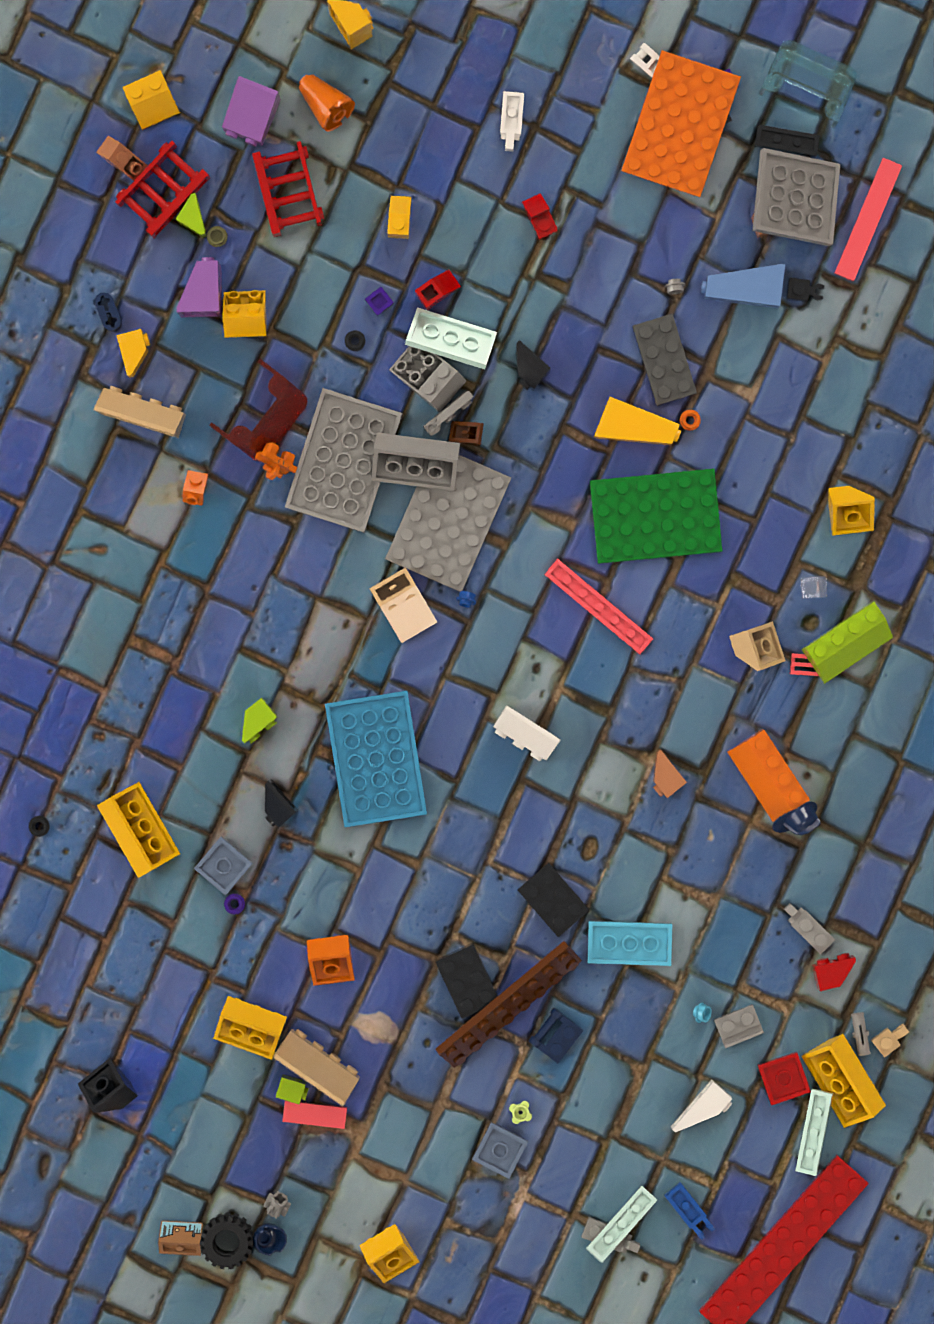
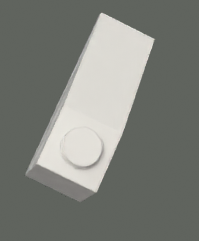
M711 1079L672 1124V1130L678 1132L719 1115L721 1111L726 1112L732 1105L730 1102L732 1097Z

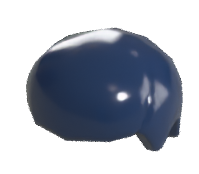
M272 1223L258 1227L253 1235V1246L259 1253L268 1256L275 1252H282L287 1243V1235L284 1230Z

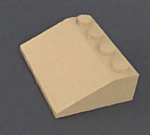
M291 1029L278 1047L273 1058L343 1106L360 1078L357 1075L358 1071L350 1065L346 1067L341 1064V1059L335 1054L331 1053L329 1055L324 1052V1047L318 1042L314 1041L312 1043L307 1040V1035L301 1030L296 1029L294 1031Z

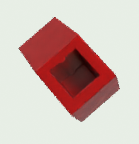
M447 270L417 288L415 294L428 311L459 289L461 285L451 271Z
M849 953L837 955V959L829 961V958L816 960L817 964H813L812 967L818 990L824 991L841 987L854 966L856 958L853 955L849 956Z

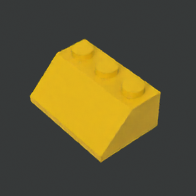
M327 0L330 16L351 50L373 37L372 17L366 8L362 9L360 4L344 0Z
M228 996L220 1014L213 1039L272 1060L287 1017L261 1008L258 1005Z

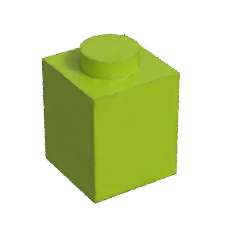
M283 1074L276 1098L300 1104L301 1099L306 1100L309 1088L305 1087L307 1082Z

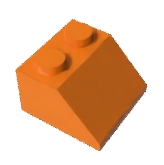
M348 935L307 940L308 962L313 986L355 980Z

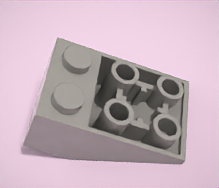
M411 346L405 350L389 369L439 413L466 382L465 378L455 368L437 354Z

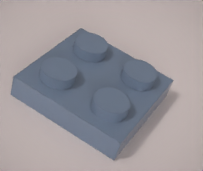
M221 836L194 869L226 896L253 863Z
M490 1122L472 1160L510 1179L528 1140Z

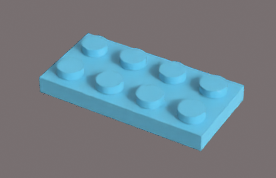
M588 922L587 963L671 966L672 923Z

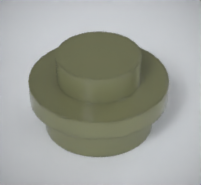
M214 226L208 230L207 241L211 246L221 247L227 242L228 235L224 228Z

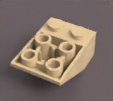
M406 567L369 588L401 643L437 623Z

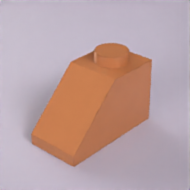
M659 749L656 752L653 782L656 785L653 788L660 797L664 795L668 798L687 782L662 750Z

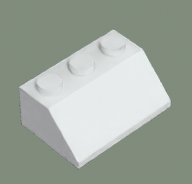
M507 705L493 726L496 728V734L504 739L507 736L514 740L513 745L521 750L526 747L532 751L530 755L538 761H541L542 758L547 760L560 739Z

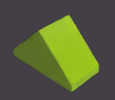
M193 193L186 201L176 220L184 227L204 238L207 235L197 195Z

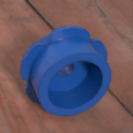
M460 591L459 597H456V600L460 602V606L471 608L472 605L476 604V595L468 591Z

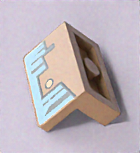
M161 1221L158 1241L159 1254L201 1256L202 1246H200L203 1224L197 1222Z

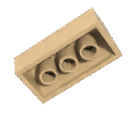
M110 386V389H103L94 407V410L99 414L179 438L186 416L185 413L181 412L182 408L170 405L167 408L161 406V401L150 398L148 402L142 400V396L130 392V395L122 393V389Z

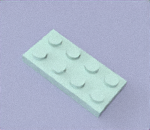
M417 307L405 345L485 369L497 332Z

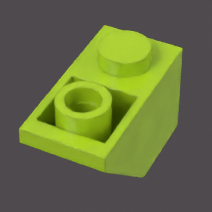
M260 698L245 710L242 741L244 743L249 741L252 744L260 737V731L264 728L268 731L277 724L275 719L278 716L264 698Z

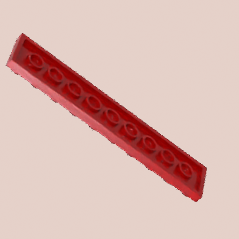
M836 1154L701 1307L699 1312L712 1324H745L869 1183Z

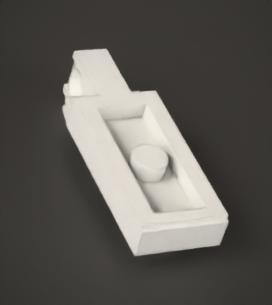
M503 91L500 134L501 139L506 140L505 151L513 152L514 140L519 141L521 136L524 93Z

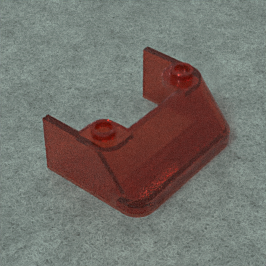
M259 359V365L273 375L268 383L270 393L277 398L253 431H250L245 426H236L227 434L212 422L209 425L213 430L257 462L261 461L255 459L256 453L262 452L266 443L272 442L278 445L308 404L307 397L302 391L263 360Z

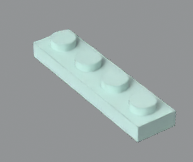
M817 1089L811 1090L795 1170L797 1172L813 1176L817 1175L833 1093Z
M641 1186L586 1249L602 1263L655 1204L657 1199Z

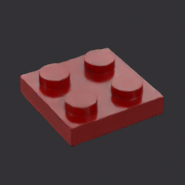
M797 1051L757 1065L771 1106L811 1092Z

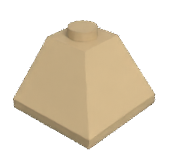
M773 622L729 636L735 656L757 671L786 661Z

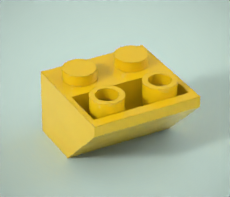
M265 291L224 292L222 319L225 338L266 336Z

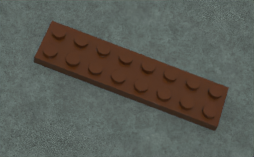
M563 941L435 1050L454 1068L457 1065H461L470 1054L478 1051L483 1043L495 1037L498 1031L505 1025L510 1024L514 1017L520 1012L527 1010L533 1001L542 997L551 986L559 983L564 975L576 969L582 960Z

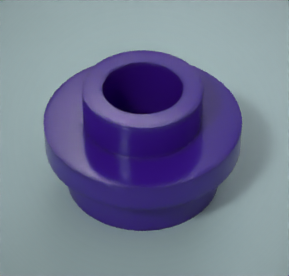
M230 894L224 901V907L230 914H239L245 907V900L239 894ZM237 900L239 903L238 907H232L231 901Z

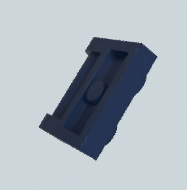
M553 1008L546 1022L536 1035L531 1036L528 1041L556 1063H559L581 1035L583 1029L556 1008ZM560 1020L562 1024L544 1045L541 1040L555 1022Z

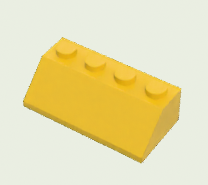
M140 782L97 805L138 878L180 854Z
M844 1034L825 1041L801 1056L820 1089L833 1093L831 1107L844 1128L875 1117L886 1106Z

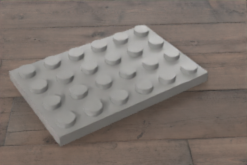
M322 388L285 508L365 533L381 483L371 481L377 433L396 435L402 413Z
M459 455L455 490L450 491L417 486L385 559L454 590L462 591L511 477Z

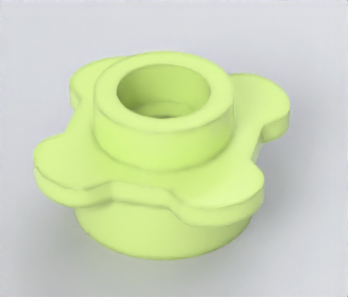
M522 1101L520 1104L513 1103L509 1106V1110L513 1115V1123L519 1124V1122L532 1119L527 1101Z

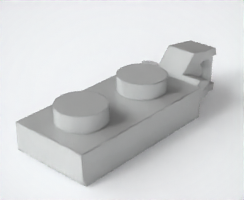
M466 390L423 427L431 436L440 431L441 423L443 421L446 423L451 421L456 416L454 412L459 408L462 410L467 408L472 403L470 399L474 396Z
M789 903L784 908L791 916L788 920L791 923L790 925L820 955L835 941L802 907L797 911Z
M588 1217L581 1237L593 1241L607 1223ZM627 1234L614 1250L623 1253L630 1250L638 1253L640 1243L631 1240L632 1235Z

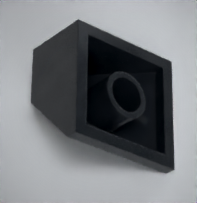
M519 340L516 344L517 375L520 379L518 383L526 390L530 388L534 391L550 373L551 368Z
M270 779L265 783V813L267 814L265 818L273 827L277 825L279 828L298 809L274 781Z
M111 1058L78 1083L94 1113L123 1109L138 1097L131 1082Z

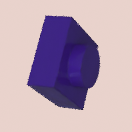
M379 287L365 298V301L377 316L394 304L382 287Z

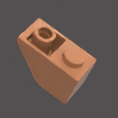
M107 136L96 152L133 181L148 166L123 144L110 136Z

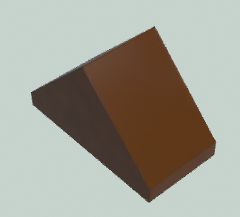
M451 421L449 442L481 446L484 423Z

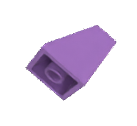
M239 76L222 125L223 130L226 132L225 135L233 139H237V137L243 138L245 143L254 147L257 144L263 146L281 101L278 91Z
M204 257L202 261H196L177 306V313L180 317H222L221 265L218 261H214L213 257Z

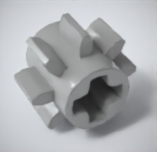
M279 1191L274 1195L269 1193L263 1207L267 1208V1214L276 1219L280 1215L285 1217L291 1206V1203L288 1202V1196Z

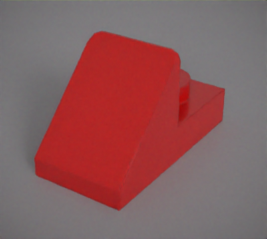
M541 193L522 201L539 240L558 232L557 226L550 214V208Z

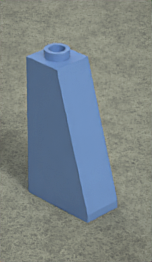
M785 264L709 275L706 281H702L701 293L704 294V299L778 309L781 304Z

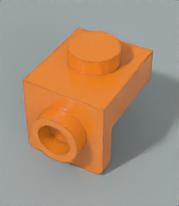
M188 470L183 487V502L190 505H203L208 474Z

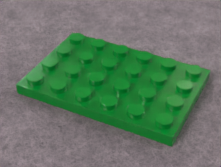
M715 469L590 480L598 564L723 552Z

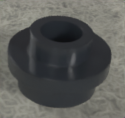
M350 331L345 336V345L351 351H360L365 346V337L360 331ZM352 338H358L359 343L353 345L351 343Z
M35 816L29 822V831L34 836H44L50 829L49 821L43 816ZM38 822L43 824L42 830L36 828Z

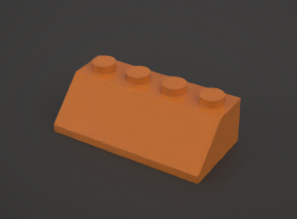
M761 729L727 752L772 822L781 815L810 801L765 730Z

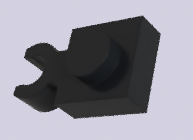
M789 278L786 299L807 302L808 296H811L814 300H822L823 296H818L815 291L816 289H824V285L816 284L810 286V280Z

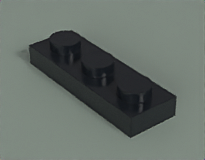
M758 125L754 147L816 157L820 135Z

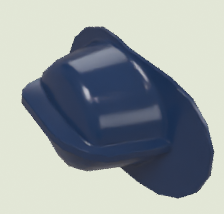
M807 802L781 815L774 821L772 829L778 833L791 831L796 835L810 833L821 824L816 814L817 804L815 802Z

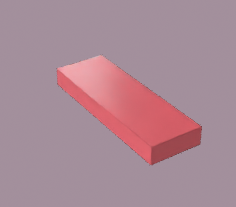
M285 1100L282 1122L345 1129L347 1107L307 1102L296 1104Z

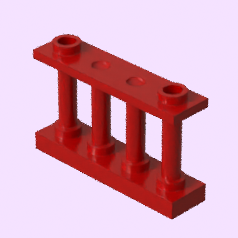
M173 141L169 144L167 142L163 144L159 149L160 154L127 189L123 188L116 196L117 200L115 202L120 208L126 203L147 223L148 228L146 231L153 238L180 212L190 195L197 193L210 179L209 174L204 169L200 172H195L174 152L177 146ZM167 157L190 177L189 180L191 182L186 187H181L159 167ZM152 173H155L175 192L176 198L172 202H166L145 182ZM139 188L161 207L162 213L157 218L152 217L131 198Z
M301 141L297 142V151L266 158V156L262 157L260 151L252 153L273 237L282 236L280 230L286 226L316 219L318 226H322L321 220L325 219L322 207H317L305 160L309 158L307 147H302ZM301 158L303 171L275 178L267 177L265 169H269L268 166ZM306 178L308 191L281 198L272 197L270 189H274V186ZM311 199L314 211L283 219L281 217L277 218L275 210L279 209L280 206Z

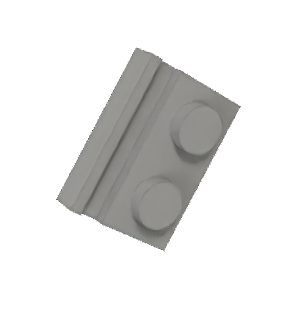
M753 1004L713 1019L725 1049L764 1033Z

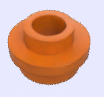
M686 410L681 414L680 425L685 430L692 431L700 425L701 418L696 411ZM692 417L694 419L693 424H688L686 418Z

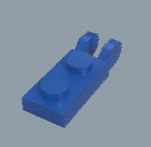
M681 1182L664 1194L689 1228H692L701 1240L705 1236L703 1231L696 1225L701 1220H703L711 1232L715 1230L706 1213Z

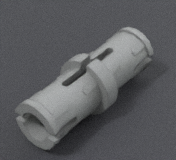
M864 1012L852 1013L851 1017L854 1028L852 1035L856 1040L857 1055L871 1054L868 1042L869 1031L866 1030Z

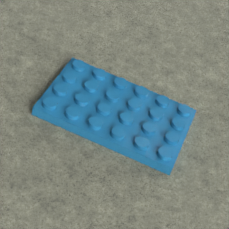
M408 691L326 703L325 708L344 827L426 815V803Z

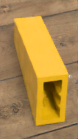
M609 397L594 438L672 445L673 441H678L681 430L678 429L680 424Z

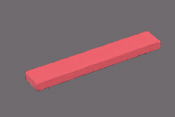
M882 158L834 274L850 281L855 280L902 165Z
M559 559L544 574L639 655L653 640L649 634Z

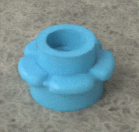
M700 1003L694 1008L693 1016L697 1023L709 1021L712 1014L711 1007Z

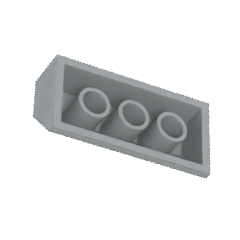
M377 433L371 481L454 491L460 443Z

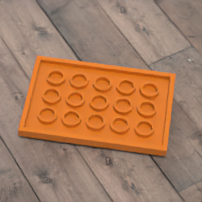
M662 50L621 172L700 198L741 76Z

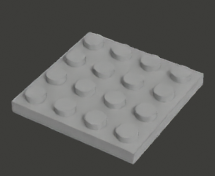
M766 148L761 149L753 231L825 246L833 245L840 164Z

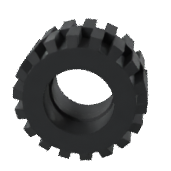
M226 1212L225 1215H222V1213L218 1214L215 1218L210 1219L202 1232L200 1240L202 1255L205 1254L206 1261L210 1260L212 1262L211 1265L214 1267L216 1265L220 1266V1269H225V1267L233 1269L236 1265L238 1267L242 1265L243 1261L248 1259L252 1251L254 1232L251 1231L252 1226L250 1223H246L244 1217L242 1219L238 1217L239 1214L230 1215V1212ZM223 1230L234 1232L240 1241L238 1248L233 1251L220 1249L215 1242L217 1233Z

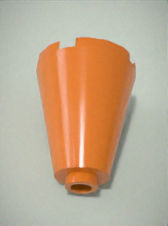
M313 74L305 75L300 80L299 90L320 126L325 131L330 132L343 124L341 120L344 117L348 119L352 114L355 102L351 97Z

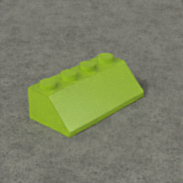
M871 602L801 650L825 684L892 639L893 636L886 618L876 603Z

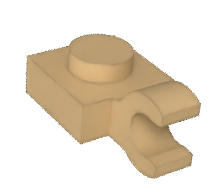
M902 1023L892 1032L887 1027L871 1039V1041L885 1058L901 1045L898 1039L904 1037L909 1031Z

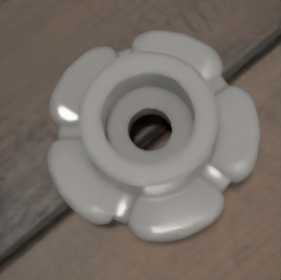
M681 279L668 280L665 288L668 294H680L684 292L685 283L681 282Z

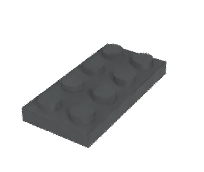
M673 314L633 325L632 328L656 406L697 394Z

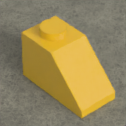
M390 197L388 238L409 239L412 197Z
M141 329L117 335L126 373L129 378L135 376L149 352L147 346H150L148 334H144Z

